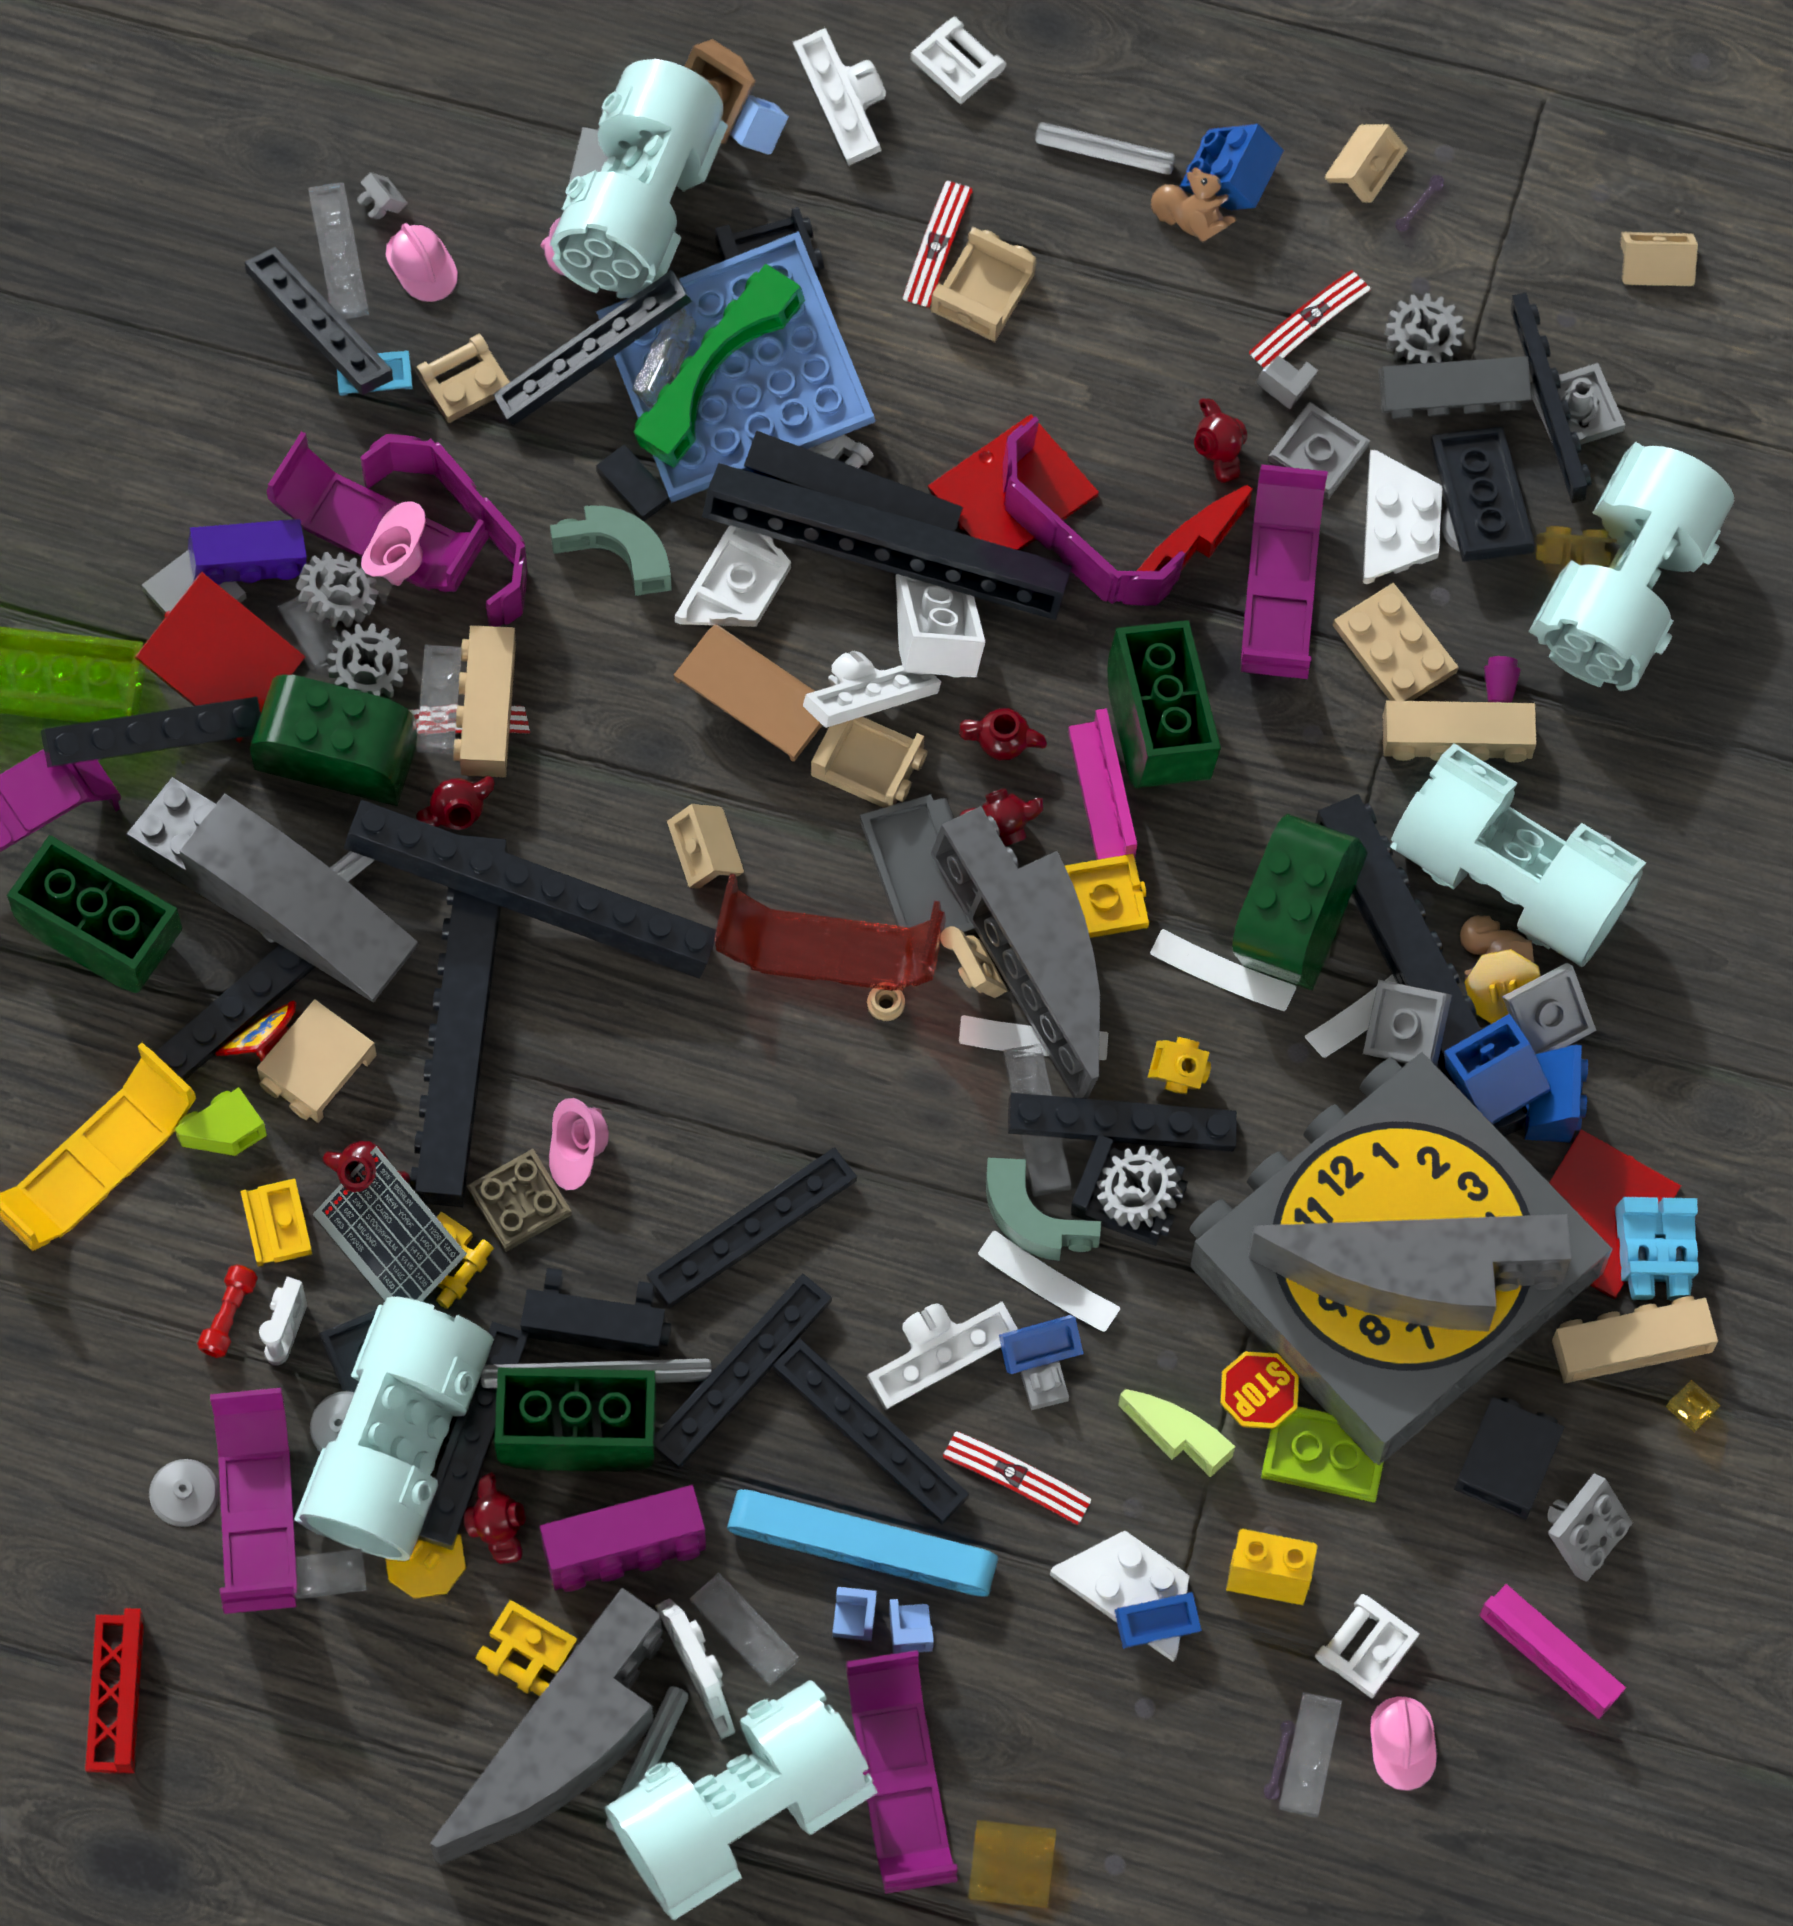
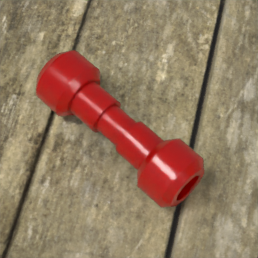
M242 1265L229 1267L224 1279L227 1289L222 1298V1306L219 1313L215 1315L211 1327L202 1331L197 1342L199 1350L204 1354L214 1358L226 1356L231 1344L228 1334L234 1322L232 1319L236 1310L240 1308L244 1296L253 1292L258 1280L253 1270Z

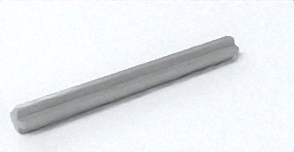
M709 1359L485 1365L480 1380L484 1388H497L498 1367L655 1370L656 1383L702 1382L712 1373V1366Z

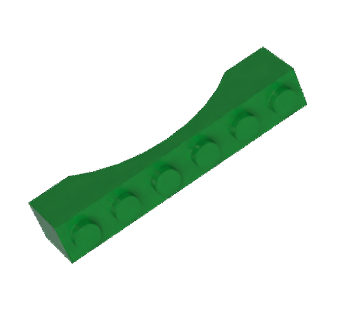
M766 263L759 272H754L747 280L745 290L737 300H732L727 305L723 318L715 328H710L705 333L700 348L693 356L690 355L683 361L678 376L671 384L668 383L661 389L656 404L649 412H644L637 420L634 434L639 446L674 469L696 441L695 423L698 406L705 387L715 371L733 352L747 342L766 333L783 329L805 302L801 286Z

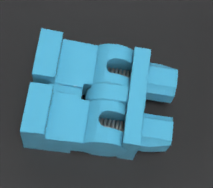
M1624 1197L1615 1206L1617 1238H1620L1621 1281H1628L1632 1300L1653 1299L1655 1297L1654 1282H1666L1667 1300L1674 1301L1675 1299L1691 1295L1692 1279L1698 1274V1248L1695 1233V1215L1698 1213L1697 1198H1663L1658 1203V1198Z

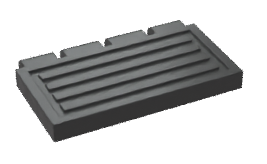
M931 794L860 815V823L906 954L941 944V933L950 926L962 930L965 936L977 933L931 855L942 824L954 819L947 798L933 801Z

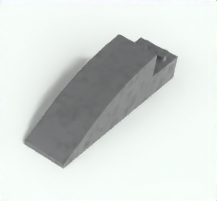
M172 777L127 832L134 854L373 1003L419 945L412 936L345 879L287 835L227 794H224L215 804Z
M980 806L942 824L931 855L975 927L980 939L1073 1097L1088 1099L1099 1077L1100 989L1094 952L1076 891L1058 851L1018 869L1016 855L1011 848H1006L1001 841L996 821L991 816L987 817Z
M1567 1214L1258 1225L1253 1226L1249 1246V1259L1331 1301L1370 1314L1438 1328L1489 1331L1496 1310L1495 1289L1498 1291H1511L1517 1289L1518 1286L1534 1285L1535 1289L1548 1290L1557 1287V1284H1563L1571 1261L1568 1216Z
M621 1588L430 1844L436 1862L442 1865L529 1828L567 1804L595 1783L642 1738L653 1723L652 1705L629 1689L640 1674V1671L637 1670L638 1666L645 1657L649 1660L652 1659L663 1643V1640L660 1638L663 1630L659 1613Z

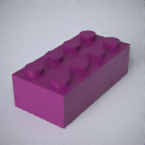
M693 1485L540 1525L542 1546L554 1590L563 1588L564 1592L579 1590L586 1586L587 1581L599 1578L603 1582L613 1581L623 1577L625 1571L636 1568L643 1572L654 1570L662 1566V1561L677 1558L678 1561L691 1560L698 1557L700 1551L706 1550L705 1527Z

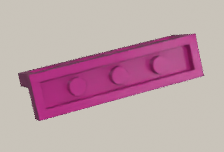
M1107 708L1099 709L1095 712L1094 722L1072 725L1068 729L1096 860L1134 854L1135 858L1137 841Z
M1507 1584L1494 1597L1491 1596L1484 1603L1479 1616L1598 1720L1625 1691L1626 1687Z

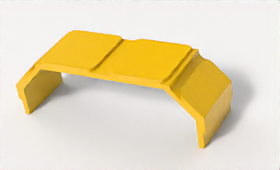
M143 1043L138 1045L141 1059L123 1088L22 1182L0 1193V1220L32 1251L49 1244L53 1239L61 1238L71 1231L120 1182L130 1176L175 1132L174 1128L177 1127L179 1121L187 1114L196 1100L192 1088Z

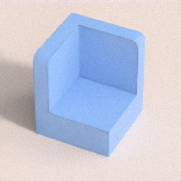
M749 95L730 135L741 146L769 155L773 152L788 116L775 103Z
M837 1587L832 1637L872 1641L876 1591Z
M891 1599L889 1612L893 1654L918 1650V1652L933 1651L932 1626H930L929 1606L927 1604L898 1606V1599Z

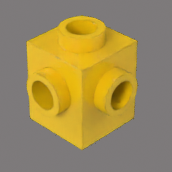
M1177 1037L1176 1043L1168 1040L1157 1041L1147 1078L1165 1082L1164 1089L1186 1095L1188 1089H1200L1201 1084H1205L1208 1080L1211 1062L1207 1060L1210 1052L1198 1049L1199 1042Z

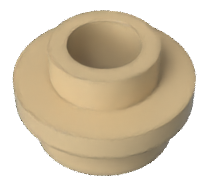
M881 984L873 988L869 993L867 1007L871 1015L876 1019L891 1021L902 1014L905 1007V997L898 987L891 984ZM883 999H889L893 1005L885 1009L879 1005V1002Z

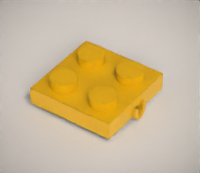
M1134 854L1065 865L1082 908L1090 938L1148 928L1149 920L1143 898L1146 897V887L1144 881L1140 882Z

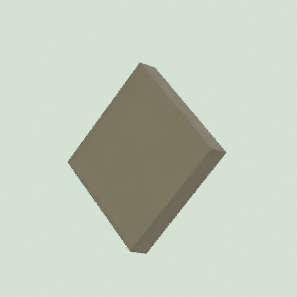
M534 1149L467 1185L469 1194L505 1252L572 1215L571 1209Z

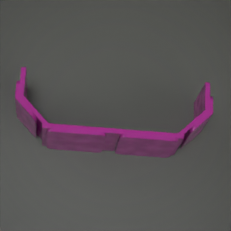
M1034 417L1025 426L1020 425L1007 438L1003 460V493L1006 492L1004 500L1006 511L1048 550L1052 549L1057 553L1064 564L1071 565V572L1103 601L1106 602L1108 600L1111 604H1114L1116 601H1123L1122 603L1126 605L1157 606L1171 592L1173 585L1179 580L1185 553L1181 550L1160 571H1117L1017 479V462L1034 448L1039 419Z
M302 431L267 487V498L287 516H290L292 519H300L302 528L306 529L307 532L360 557H363L384 515L394 506L398 505V503L335 473L309 449L306 433ZM426 518L424 530L419 539L423 554L421 565L411 576L404 580L429 591L431 589H438L439 591L456 592L488 540V531L485 530L484 521L478 519L474 528L469 533L455 532Z
M385 434L374 442L369 451L360 456L364 486L369 489L393 471L435 475L476 523L478 519L484 521L488 537L514 566L512 582L486 600L488 626L500 627L503 624L508 625L520 617L524 609L527 584L526 575L528 574L525 542L521 535L487 497L483 498L478 493L476 485L439 442L435 443L431 438L428 441H422L418 437Z
M1261 464L1252 531L1241 650V672L1308 679L1311 663L1309 644L1319 532L1328 471Z
M42 749L1 773L0 852L83 803L108 800L115 811L120 810V793L98 760L47 768L45 752Z
M281 1388L210 1394L219 1460L225 1588H220V1596L224 1614L296 1607L298 1588L291 1465Z
M918 1650L848 1661L846 1663L856 1741L869 1767L863 1774L865 1776L870 1775L873 1785L878 1792L867 1799L885 1894L957 1882V1864H953L948 1845L925 1717L918 1667Z

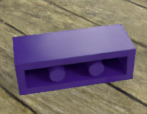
M300 519L190 527L188 550L193 581L201 572L218 585L223 582L233 581L253 583L260 579L271 578L290 580L299 576L306 564L307 556Z

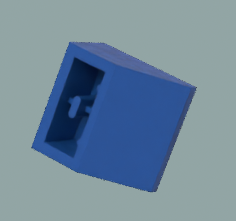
M1259 124L1208 129L1201 140V145L1193 161L1187 168L1180 187L1185 192L1194 194L1187 178V173L1193 172L1194 168H1198L1203 173L1212 174L1220 179L1222 185L1215 195H1227L1229 197L1220 205L1221 207L1228 210L1256 208L1284 150Z
M1510 1014L1444 1051L1445 1069L1461 1093L1492 1125L1551 1091V1087L1531 1044Z
M1572 1045L1535 1054L1551 1087V1091L1526 1105L1525 1140L1570 1143L1574 1131L1581 1129L1582 1118H1585L1587 1110V1095H1581L1583 1082H1586L1588 1074V1059H1581L1582 1045Z

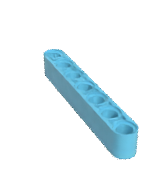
M750 1490L737 1491L727 1525L728 1531L741 1537L975 1596L984 1597L989 1595L998 1561L996 1554L981 1548Z

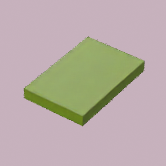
M1298 1407L1295 1412L1275 1429L1270 1430L1261 1478L1375 1503L1383 1463L1379 1466L1377 1463H1374L1329 1413Z

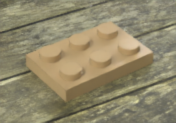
M1394 582L1333 621L1335 630L1390 701H1413L1457 673L1458 665Z

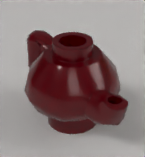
M1201 398L1199 406L1204 414V418L1197 426L1194 438L1195 449L1207 460L1214 463L1215 476L1219 482L1226 483L1237 479L1241 472L1237 455L1247 440L1246 427L1241 420L1222 413L1221 408L1213 399Z
M1001 708L989 712L981 721L966 719L960 723L959 735L963 740L979 741L983 751L991 758L999 761L1014 759L1027 747L1044 749L1047 746L1045 736L1029 728L1027 720L1019 712L1010 708Z
M486 776L474 784L462 778L442 781L435 788L431 796L430 806L417 812L416 820L435 827L443 825L456 830L470 827L479 819L483 811V801L494 790V778Z
M1006 788L985 795L987 802L982 805L987 817L991 816L996 821L1000 832L999 837L1004 846L1025 839L1027 837L1024 830L1025 825L1028 821L1036 819L1044 811L1043 798H1035L1025 802L1014 794H1008ZM976 807L962 811L960 816L976 809Z
M358 1141L350 1144L342 1153L326 1152L323 1156V1163L337 1172L339 1182L346 1190L354 1193L363 1191L370 1186L376 1175L375 1161L370 1152L377 1145L370 1141ZM377 1146V1148L382 1152V1154H383V1155L387 1158V1160H388V1157H387V1155L384 1153V1151H383L379 1146ZM362 1163L366 1168V1177L363 1182L357 1183L351 1177V1172ZM398 1171L409 1184L410 1175L405 1171Z
M490 1472L480 1477L477 1490L478 1500L475 1506L468 1507L465 1510V1528L470 1537H480L482 1541L489 1544L488 1549L497 1563L517 1562L522 1559L523 1549L520 1540L515 1535L520 1526L525 1523V1510L520 1502L516 1503L514 1499L496 1489L495 1475Z

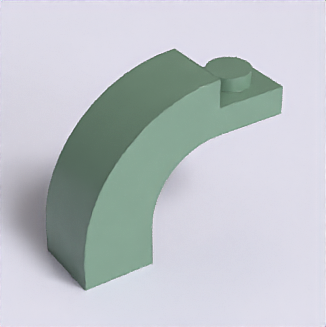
M584 506L585 520L564 519L557 524L550 525L553 554L589 548L607 549L619 555L627 563L632 575L635 596L672 590L669 561L661 540L644 521L633 514L608 506Z
M988 1158L986 1170L988 1206L997 1226L1011 1242L1032 1255L1060 1261L1061 1246H1067L1069 1250L1075 1252H1087L1091 1248H1099L1101 1221L1055 1219L1035 1208L1027 1195L1025 1187L1026 1159Z

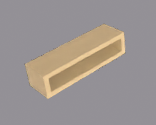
M470 626L469 639L462 640L461 660L467 662V672H460L459 694L465 695L464 706L457 705L456 728H462L461 739L454 740L453 755L454 761L460 762L461 775L506 777L516 652L515 628Z
M1386 701L1383 712L1384 756H1393L1394 759L1401 761L1411 760L1415 757H1430L1432 760L1438 761L1447 749L1456 744L1482 761H1486L1489 758H1504L1508 762H1522L1526 759H1532L1536 747L1535 703Z
M1685 1296L1675 1299L1671 1302L1672 1305L1657 1308L1656 1304H1647L1634 1310L1635 1313L1620 1316L1619 1312H1609L1597 1317V1321L1583 1323L1582 1320L1576 1319L1561 1324L1560 1328L1556 1329L1552 1342L1563 1383L1712 1353L1718 1339L1706 1298L1694 1300L1693 1296Z

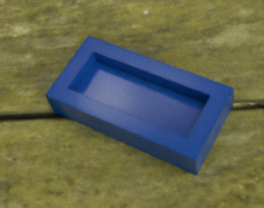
M1072 1315L999 1335L1006 1371L1010 1374L1083 1354L1076 1318Z
M1193 1592L1120 1607L1114 1610L1123 1649L1202 1631Z

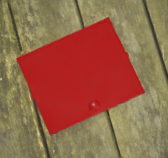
M1032 414L928 485L929 491L935 497L963 507L958 527L968 536L1019 551L1036 540L1032 534L1006 511V506H1004L1006 492L1003 493V460L1007 438L1020 425L1025 426L1034 418ZM1038 423L1034 448L1017 462V479L1058 517L1064 520L1096 498L1099 492L1068 457V453L1063 451L1041 424Z
M201 572L171 611L165 613L164 620L134 658L193 706L258 697L261 713L272 679L279 675H292L306 656L206 574ZM238 738L235 740L237 742H240L243 738Z
M1581 1129L1549 1184L1612 1248L1604 1273L1590 1286L1615 1299L1625 1281H1621L1620 1238H1617L1615 1206L1624 1197L1658 1198V1203L1663 1198H1675L1681 1185L1635 1160L1633 1156L1624 1154Z

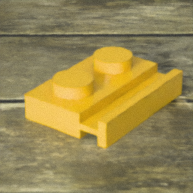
M295 1178L260 1186L258 1189L251 1191H241L258 1267L268 1262L274 1261L277 1263L312 1254Z

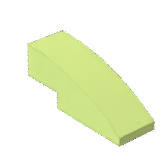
M1127 1389L1120 1394L1118 1406L1171 1460L1184 1450L1211 1477L1233 1457L1235 1446L1219 1431L1189 1411L1149 1394Z

